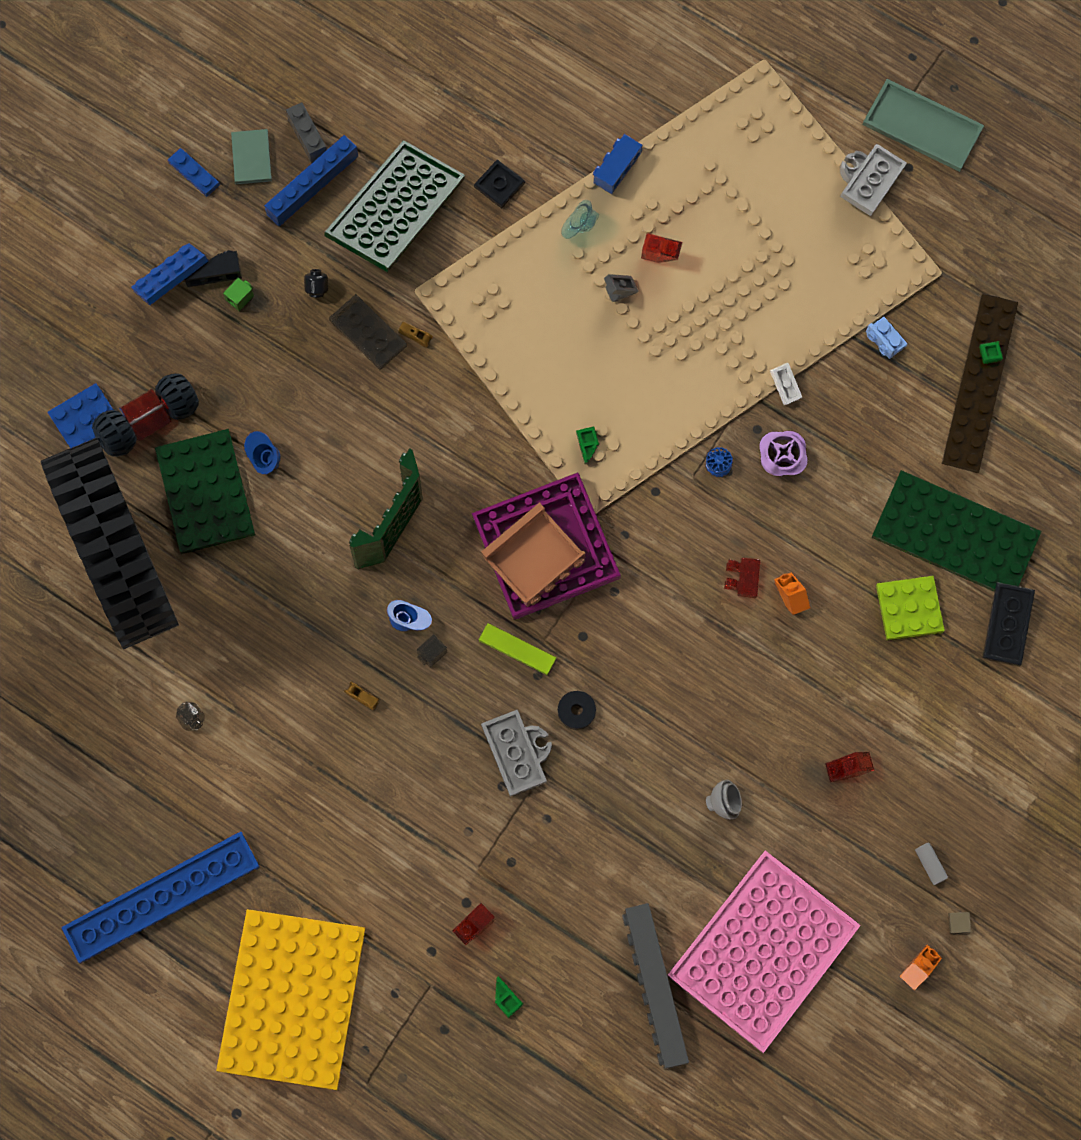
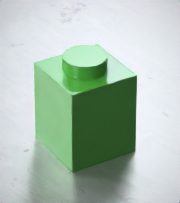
M237 278L223 293L225 300L238 311L254 297L252 285L246 280L242 281L240 278Z

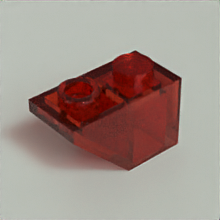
M647 233L641 259L657 263L678 260L683 242Z
M854 752L825 763L830 782L858 777L875 771L870 752Z
M480 903L452 932L465 945H468L495 921V917Z

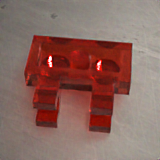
M742 557L740 562L729 559L728 563H726V571L739 572V580L727 578L724 589L738 590L737 596L756 598L760 560Z

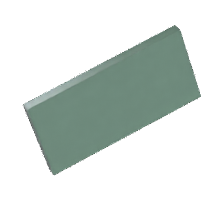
M886 79L862 124L959 172L984 125L889 79Z

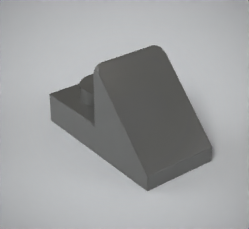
M608 274L604 277L607 284L606 290L612 302L639 292L632 276Z

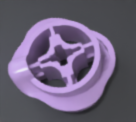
M793 431L770 432L762 438L760 442L761 464L766 472L774 476L797 475L805 469L807 465L806 444L801 435ZM778 440H787V441H789V442H788L787 444H785V445H781V444H779L778 442L775 443V442L778 441ZM793 446L798 449V460L794 459V455L791 453ZM769 447H772L776 453L774 461L768 456ZM788 449L787 454L779 458L780 453ZM781 462L792 464L789 467H780L778 465Z

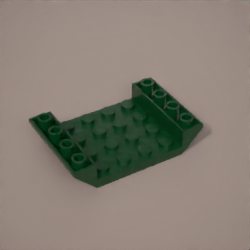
M410 448L399 459L403 489L400 493L397 492L392 500L393 505L384 512L382 517L384 520L381 525L378 524L372 533L374 536L359 529L358 533H354L349 540L354 565L357 569L386 561L423 500L420 474L413 450Z

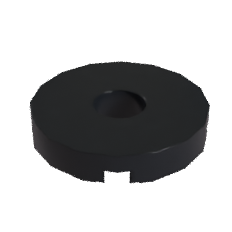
M578 690L568 692L559 701L557 708L558 717L570 729H584L595 719V702L585 692ZM573 706H580L582 713L574 715L571 712Z

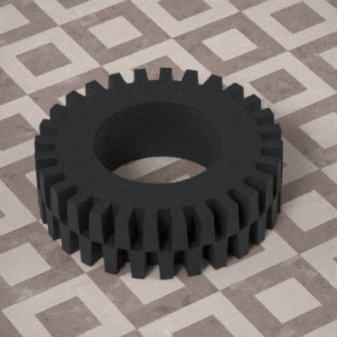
M94 438L41 460L45 477L58 505V509L121 647L126 649L179 626L98 439Z

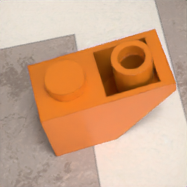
M792 572L774 579L783 602L792 615L810 609L806 589Z
M926 945L899 977L913 990H916L928 978L942 958L934 949Z

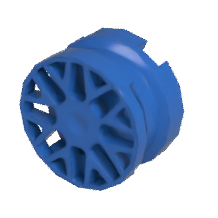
M716 447L707 454L706 469L715 477L727 475L732 467V455L727 449Z

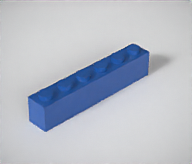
M343 135L264 205L266 215L278 226H281L358 157L357 146Z

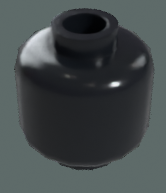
M312 269L310 273L304 276V290L310 297H323L328 292V276L322 273L320 269Z

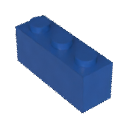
M626 134L621 139L618 138L613 145L614 149L611 153L607 152L603 164L597 166L594 170V184L612 194L641 155L643 145Z

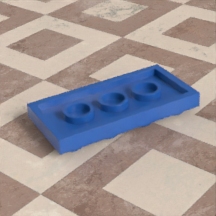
M188 243L182 246L174 255L166 258L158 267L153 268L145 277L137 280L131 288L148 305H151L208 262V259L203 253Z

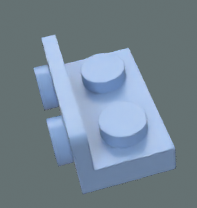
M882 317L874 324L868 325L866 330L867 337L872 342H875L878 345L879 351L889 359L907 347V342L885 317Z

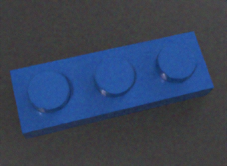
M180 148L168 159V163L206 197L220 185L211 174L183 149Z

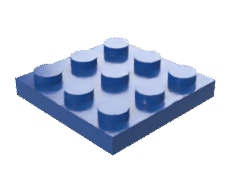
M97 383L51 409L48 411V414L69 447L72 448L96 438L92 429L93 422L101 413L113 410Z

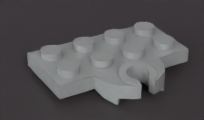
M878 144L874 146L869 155L861 151L848 154L840 165V174L843 180L848 183L840 197L871 216L907 162ZM846 163H851L854 168L849 167Z
M518 710L481 724L510 797L547 783L540 764L546 761L550 755L552 743L547 742L544 747H538L535 743L538 738L548 737L546 731L539 726L524 727Z

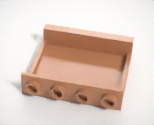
M540 502L481 551L482 557L527 607L538 603L543 593L552 591L556 586V582L560 579L562 581L570 575L569 571L574 567H580L586 558L585 552L581 551L545 512V508Z

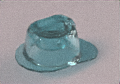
M583 200L579 203L575 211L564 223L561 232L564 238H572L578 232H588L594 227L599 214L592 209V204L589 200Z

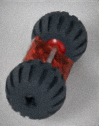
M178 373L169 374L157 383L155 392L153 389H150L119 407L122 413L117 410L101 413L93 422L92 429L101 447L108 455L112 457L123 456L133 449L136 439L140 441L169 424L171 420L168 415L176 420L190 417L196 411L199 401L195 390L183 375Z

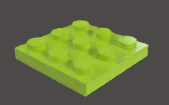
M934 576L876 584L886 640L943 633L945 631Z

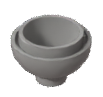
M723 780L713 788L711 795L707 796L706 805L709 811H715L722 818L735 819L741 811L742 799L737 786L730 780Z

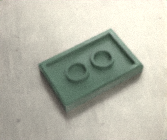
M268 129L231 132L235 184L272 181Z

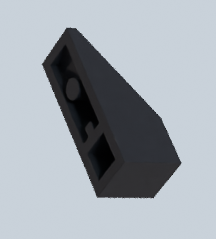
M224 251L208 260V262L184 279L187 287L236 280L237 278L242 279L237 251Z

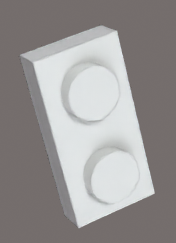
M789 363L770 370L783 405L802 398Z

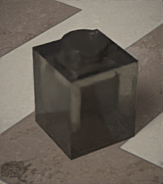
M435 634L417 648L418 660L423 665L427 664L430 668L447 653V647Z

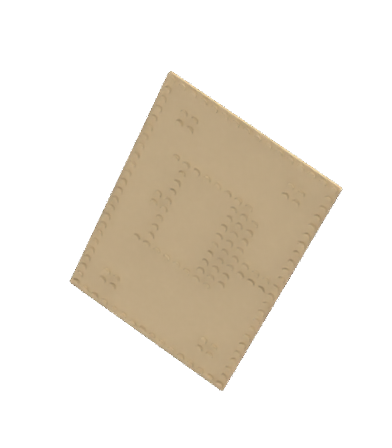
M766 60L755 64L640 140L639 143L643 145L641 155L612 194L594 184L592 172L415 289L416 296L554 477L559 480L577 472L579 473L595 514L608 507L777 390L770 370L789 363L794 377L868 327L869 324L874 323L939 278L942 274L939 267L883 200L870 216L840 197L848 185L840 174V165L846 157L845 154ZM846 163L849 167L854 168L851 163ZM608 274L632 276L639 292L612 302L606 290L607 284L604 277ZM594 426L599 446L588 464H584L576 430Z

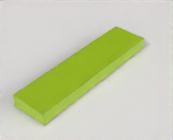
M487 623L479 638V642L547 676L556 660V657Z

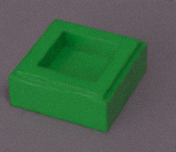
M999 341L980 344L979 348L983 364L1002 361L1003 357Z

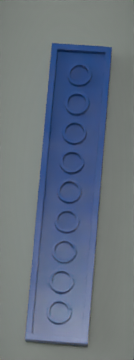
M240 831L61 928L78 963L81 964L254 871L260 866L243 833Z

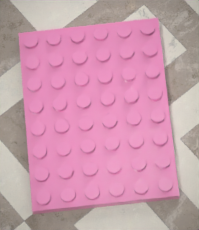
M764 851L667 977L760 1052L764 1053L861 925L771 854Z

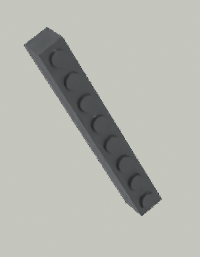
M649 903L626 908L622 919L624 926L629 928L630 934H627L629 946L634 948L635 953L632 954L634 966L638 965L640 973L637 974L639 986L643 985L645 993H642L644 1006L648 1005L650 1013H647L649 1025L654 1027L655 1033H652L654 1046L658 1045L660 1053L657 1054L659 1066L663 1065L665 1070L688 1064L689 1060Z

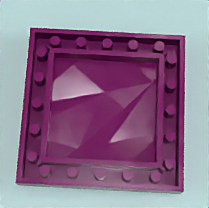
M578 472L472 513L486 548L540 502L545 508V512L581 551L585 552V562L580 567H574L570 570V575L563 581L560 579L555 583L556 586L552 591L543 593L538 603L535 605L531 604L528 607L494 570L513 620L621 579V574Z

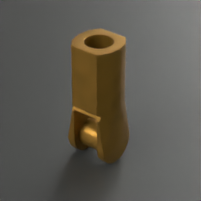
M405 321L402 322L398 333L425 348L428 347L429 340L433 339V336L428 332L420 330Z
M350 681L349 688L343 692L369 709L374 710L380 699ZM356 689L360 691L358 696L354 695Z

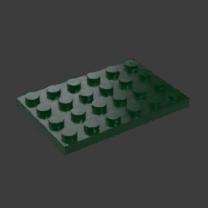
M229 429L155 447L181 554L255 535Z

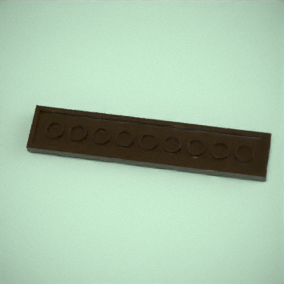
M985 293L981 295L941 464L974 473H979L1018 307V302ZM999 341L1003 357L1002 361L983 364L979 348L980 344Z

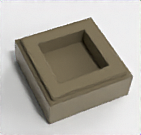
M969 912L948 913L950 934L971 933Z

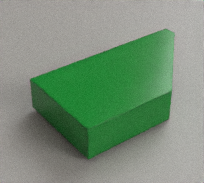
M594 426L576 430L584 464H588L599 446Z
M498 976L496 978L495 1004L510 1018L524 1004Z

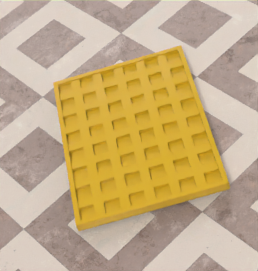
M247 909L216 1071L338 1091L366 928Z

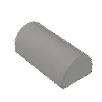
M928 842L915 849L932 884L936 885L945 881L948 876L931 844Z

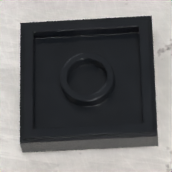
M497 159L477 180L474 188L502 209L525 184V180Z

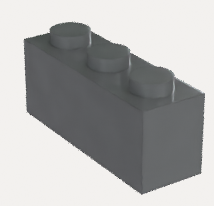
M301 102L286 109L290 125L312 164L327 149L304 104Z

